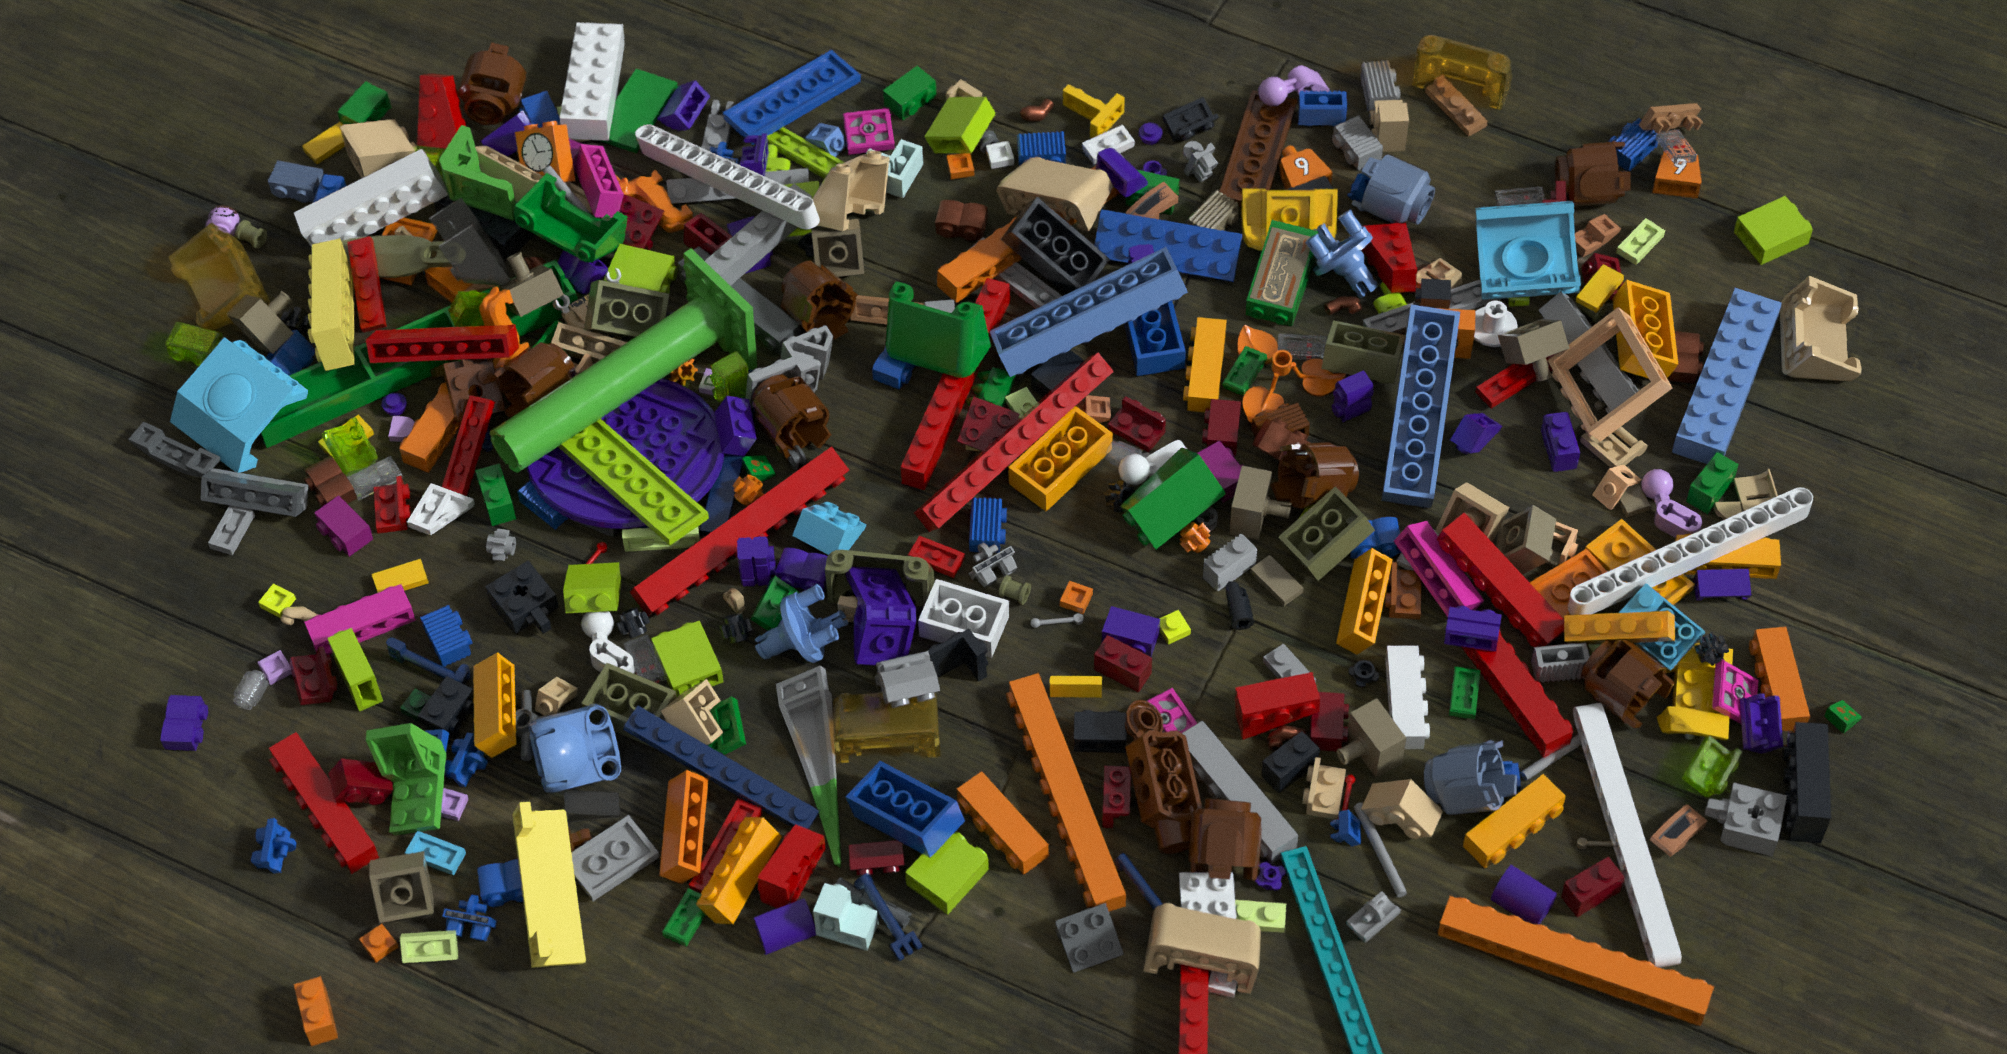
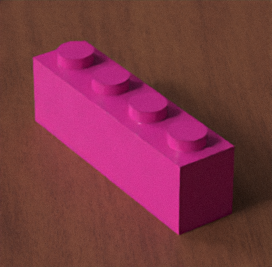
M580 144L575 171L594 217L602 219L608 214L612 218L617 211H620L624 195L603 146Z
M1424 521L1408 525L1394 542L1448 617L1449 607L1466 606L1470 610H1476L1484 602L1483 598L1466 574L1458 567L1455 559L1441 549L1439 542L1436 540L1438 535L1430 524Z
M399 584L388 587L374 595L362 597L351 604L339 606L335 610L323 615H316L310 620L305 621V625L316 653L318 646H324L326 655H330L332 650L327 638L339 631L352 628L360 643L416 620L402 585Z

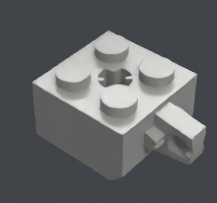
M1733 783L1729 799H1723L1722 801L1708 800L1705 815L1718 819V822L1723 824L1720 841L1725 845L1773 856L1779 839L1787 796Z

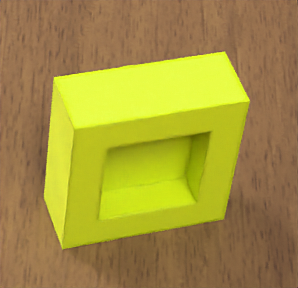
M272 584L258 603L260 608L280 618L283 615L282 611L286 607H290L296 598L293 593Z
M1179 610L1159 618L1160 633L1168 645L1191 635V628Z

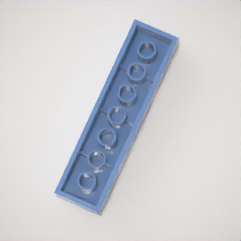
M1167 247L1003 324L991 330L990 333L997 352L1009 376L1012 377L1016 374L1024 373L1027 369L1037 364L1045 363L1060 353H1066L1081 343L1089 342L1104 332H1110L1125 322L1133 321L1148 311H1154L1171 300H1177L1182 295L1188 293Z
M1738 288L1734 289L1676 435L1672 453L1708 464L1717 452L1725 456L1777 322L1782 305L1781 302Z
M1418 305L1410 306L1381 501L1426 508L1432 507L1460 312Z

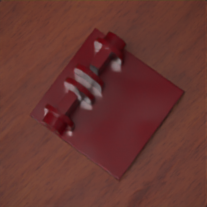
M624 194L619 211L628 217L623 244L650 250L653 246V241L650 238L665 211Z
M973 397L957 442L984 451L1018 420L1020 413Z

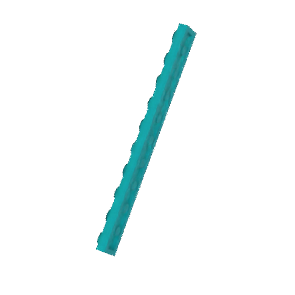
M1304 846L1281 852L1280 858L1351 1054H1382L1308 848Z

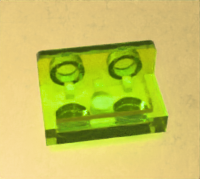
M356 417L350 418L346 425L325 430L321 435L346 477L369 470L378 459L375 448L371 445Z
M1708 736L1703 739L1682 779L1705 797L1715 793L1720 794L1728 785L1727 778L1738 767V758L1742 752L1738 748L1728 751L1715 739Z

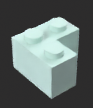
M901 139L891 156L881 153V155L890 157L886 192L903 198L923 166L922 146Z
M825 883L813 910L816 935L867 951L878 925L877 911L866 904H853L851 902V893L844 886Z

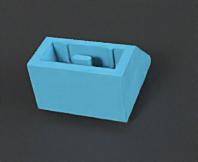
M825 502L803 508L792 536L829 555L835 550H849L864 531L866 524L859 521L860 518L851 513H843L838 510L839 507L837 505Z

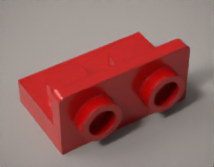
M396 476L397 484L374 487L376 529L378 534L408 530L407 520L411 516V508L409 504L406 505V499H410L409 485L403 483L402 476Z

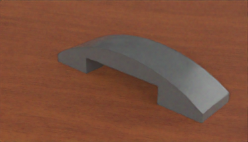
M145 422L128 439L131 444L158 462L195 477H202L220 461L218 455L199 448L198 451L166 437L161 429Z

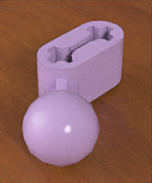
M1298 66L1291 70L1288 80L1283 81L1278 77H1268L1263 80L1258 92L1260 99L1265 104L1278 106L1285 101L1288 93L1294 91L1299 95L1301 90L1304 92L1306 90L1308 92L1311 90L1313 92H1319L1320 90L1322 92H1329L1330 90L1316 71L1305 66Z
M1662 469L1648 471L1641 481V487L1645 496L1655 501L1656 513L1654 523L1656 527L1675 538L1676 535L1694 534L1700 531L1702 525L1700 515L1670 500L1669 494L1673 489V479L1670 474Z

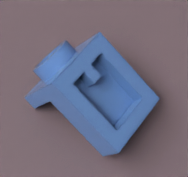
M819 123L805 137L808 142L817 147L824 148L827 153L834 157L847 146L837 126Z

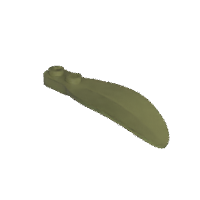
M408 235L370 236L374 241L378 273L381 278L410 276L432 267H455L462 263L466 255L465 249L456 241L430 242L422 237ZM364 237L351 238L341 241L350 266L351 263L347 242Z

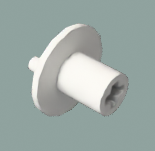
M1491 301L1485 307L1475 311L1474 339L1482 345L1500 347L1498 335L1518 328L1515 317L1507 311L1506 305L1500 301Z

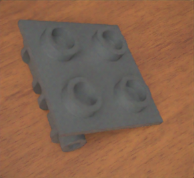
M1106 903L1055 921L1057 937L1062 940L1073 973L1124 955Z

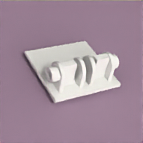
M1231 872L1230 879L1209 878V873H1179L1181 908L1236 919L1233 872Z

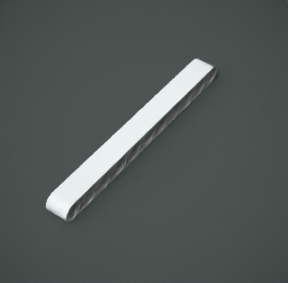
M653 125L641 126L635 132L642 153L651 159L802 229L814 228L820 221L813 199Z
M1795 488L1581 583L1571 590L1568 611L1571 615L1594 614L1634 596L1645 583L1652 588L1804 520L1810 512L1813 495L1806 488Z
M1595 703L1574 707L1573 716L1618 864L1621 873L1625 877L1624 883L1648 960L1659 968L1678 965L1681 963L1678 941L1603 705Z

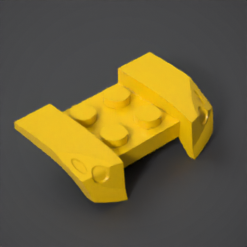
M1242 189V232L1244 242L1248 247L1262 251L1272 220L1311 230L1317 229L1319 225L1325 223L1333 238L1336 239L1338 189Z
M1695 643L1671 671L1666 668V673L1675 671L1673 706H1667L1657 716V721L1663 733L1691 734L1727 741L1729 716L1723 715L1712 708L1715 664L1711 666L1707 661L1700 662L1699 654L1696 653L1694 646L1700 645V643ZM1729 648V652L1724 653V661L1732 665L1733 649Z

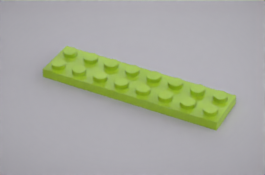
M602 419L597 420L558 446L669 546L709 519L708 512Z

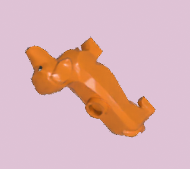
M656 170L652 172L651 177H637L629 182L627 178L621 180L616 176L623 194L665 211L658 224L666 232L673 233L683 230L684 224L693 218V212L687 205H683L681 211L673 207L666 190L658 184V182L662 181V177Z
M493 287L490 293L482 300L479 311L485 326L513 325L506 314L505 303H513L509 289L499 291L498 287ZM517 331L518 343H520V337ZM528 342L519 344V349L510 358H494L495 371L499 367L505 366L529 347Z

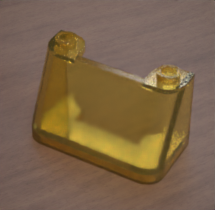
M1426 35L1420 40L1417 47L1412 86L1424 88L1427 81L1433 80L1434 82V79L1444 75L1483 86L1482 96H1489L1491 100L1490 107L1501 110L1511 86V61L1506 55L1436 35Z
M212 222L169 256L173 266L171 267L172 272L178 278H184L189 282L201 309L196 312V322L203 330L208 329L212 331L232 323L233 321L226 314L246 294L260 298L267 306L271 303L242 244L234 236Z
M882 693L840 694L833 700V738L836 763H849V756L856 752V756H860L861 749L914 746V752H919V748L926 750L928 758L941 757L936 693H934L935 698L931 700L917 702V698L908 699L909 704L892 708L891 703L885 705Z

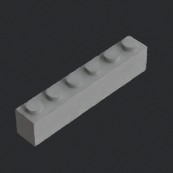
M793 184L790 187L791 189L812 198L810 194L805 192L797 185ZM762 211L707 258L705 262L731 286L791 234L797 226Z
M1561 291L1539 309L1544 317L1543 319L1561 320L1568 345L1592 327L1572 298ZM1604 343L1575 365L1581 368L1580 375L1588 384L1591 383L1594 386V395L1601 402L1604 401L1607 404L1606 411L1608 414L1639 391L1626 372L1620 370L1618 361Z
M1201 721L1183 732L1182 734L1187 738L1195 777L1197 780H1202L1205 783L1210 796L1218 800L1251 802V812H1257L1262 818L1260 856L1262 858L1266 857L1272 864L1280 859L1281 852L1297 848L1298 834L1208 726Z

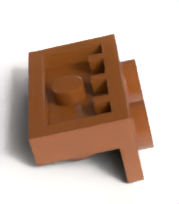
M1392 562L1387 586H1390V592L1385 593V608H1389V618L1420 619L1421 579L1414 570L1397 569V562Z

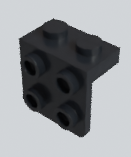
M970 629L957 632L949 640L941 644H935L928 649L930 662L933 663L937 678L964 663L978 682L987 677V647L981 639L977 640Z

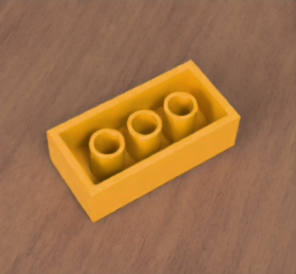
M1626 280L1612 298L1613 308L1615 310L1619 307L1631 317L1666 378H1668L1678 366L1670 293ZM1619 331L1616 337L1620 370L1648 378L1624 335Z
M1075 406L1008 467L1009 484L1044 511H1047L1112 451L1113 433Z

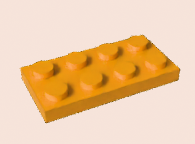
M1623 519L1619 520L1585 547L1607 572L1656 550ZM1681 574L1652 588L1674 605L1694 589L1695 584L1684 574Z

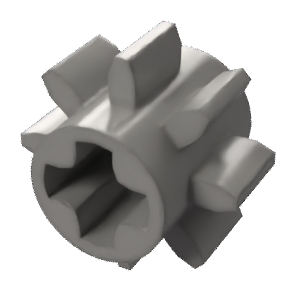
M497 529V531H494V534L488 535L486 550L487 553L493 554V560L505 561V559H508V555H514L516 538L509 536L510 530Z

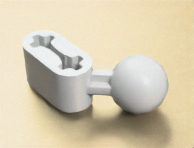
M1176 440L1146 458L1135 453L1127 455L1119 464L1120 477L1127 484H1141L1146 481L1148 476L1151 477L1180 448H1187L1180 440Z
M586 612L583 615L581 626L584 633L592 638L590 645L592 666L601 672L606 663H610L635 674L632 656L607 638L614 627V620L610 612Z

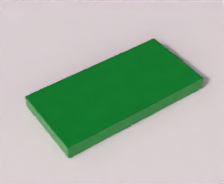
M635 69L615 101L609 141H598L637 153L640 146L635 136L636 130L644 125H655L658 120L657 118L677 89V82Z

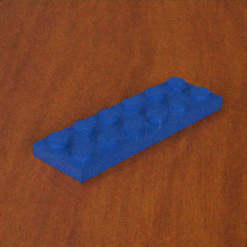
M830 50L723 112V119L744 138L749 135H762V133H767V136L861 82V75L835 52Z
M1101 209L1094 246L1111 261L1128 263L1129 248L1133 246L1150 244L1153 245L1154 252L1167 247L1179 273L1234 282L1243 235Z

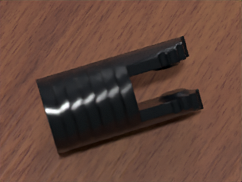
M1229 581L1225 585L1231 625L1236 630L1248 629L1253 626L1254 618L1247 591L1235 581Z

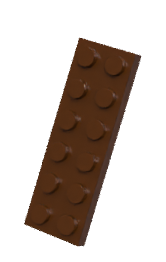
M1252 90L1220 189L1223 195L1238 202L1239 206L1242 207V189L1271 190L1296 110L1297 99L1286 97L1285 101L1280 105L1269 106L1260 99L1258 91Z

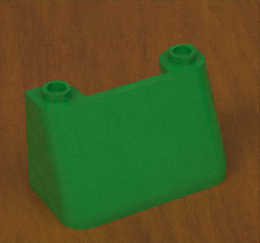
M548 173L515 205L514 218L520 227L538 235L582 261L593 262L616 251L619 244L624 242L628 218L626 215L617 211L612 218L608 214L602 219L594 217L566 201V192L563 190L558 191L555 186L557 178Z
M896 281L890 289L888 299L885 345L889 357L954 377L964 378L970 376L991 347L983 306L964 302L957 305L952 313L914 303L911 302L914 297L912 287Z

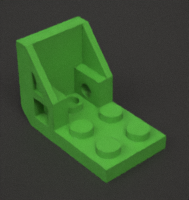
M461 125L439 159L450 199L515 220L514 208L516 201L512 184L504 179L490 177L480 171L478 154L469 127Z
M412 723L367 730L366 742L381 775L394 782L389 833L396 836L416 833L417 831L440 829L446 752L442 741Z

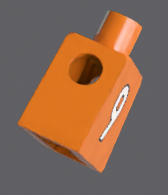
M1676 144L1674 146H1678L1677 149L1673 147V151L1665 150L1652 193L1698 199L1701 187L1698 155L1685 152L1684 150H1687V148L1681 147L1684 144Z
M1287 146L1283 149L1279 174L1285 190L1326 176L1331 184L1332 171L1312 149L1307 148L1299 152L1296 151L1294 146Z

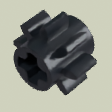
M293 307L288 312H283L280 320L291 331L298 330L301 335L304 332L308 333L310 324L306 310L300 307Z
M1125 481L1108 484L1109 489L1104 493L1107 502L1106 506L1114 507V512H1123L1120 506L1134 493V487L1126 486Z
M637 607L622 612L619 615L622 621L616 624L621 634L625 635L628 633L629 638H634L647 631L645 624L650 623L646 611L639 612Z
M736 613L723 618L725 624L719 627L724 639L729 637L730 643H736L749 638L747 632L753 629L748 617L743 618L742 613Z
M1713 632L1703 637L1700 636V645L1694 646L1696 653L1699 654L1700 662L1707 661L1711 666L1724 660V653L1729 652L1723 635L1717 637L1713 635Z

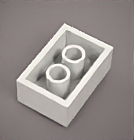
M936 579L918 620L919 636L943 643L949 640L955 633L970 629L977 640L981 639L985 643L988 650L986 657L992 658L1009 618V601Z

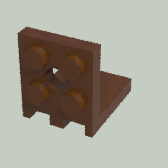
M492 358L462 359L430 369L432 379L443 376L445 378L456 422H460L463 419L469 399L468 390L472 385L480 389L481 398L490 399L495 402L492 414L505 411L497 379L492 383L488 380L495 373Z

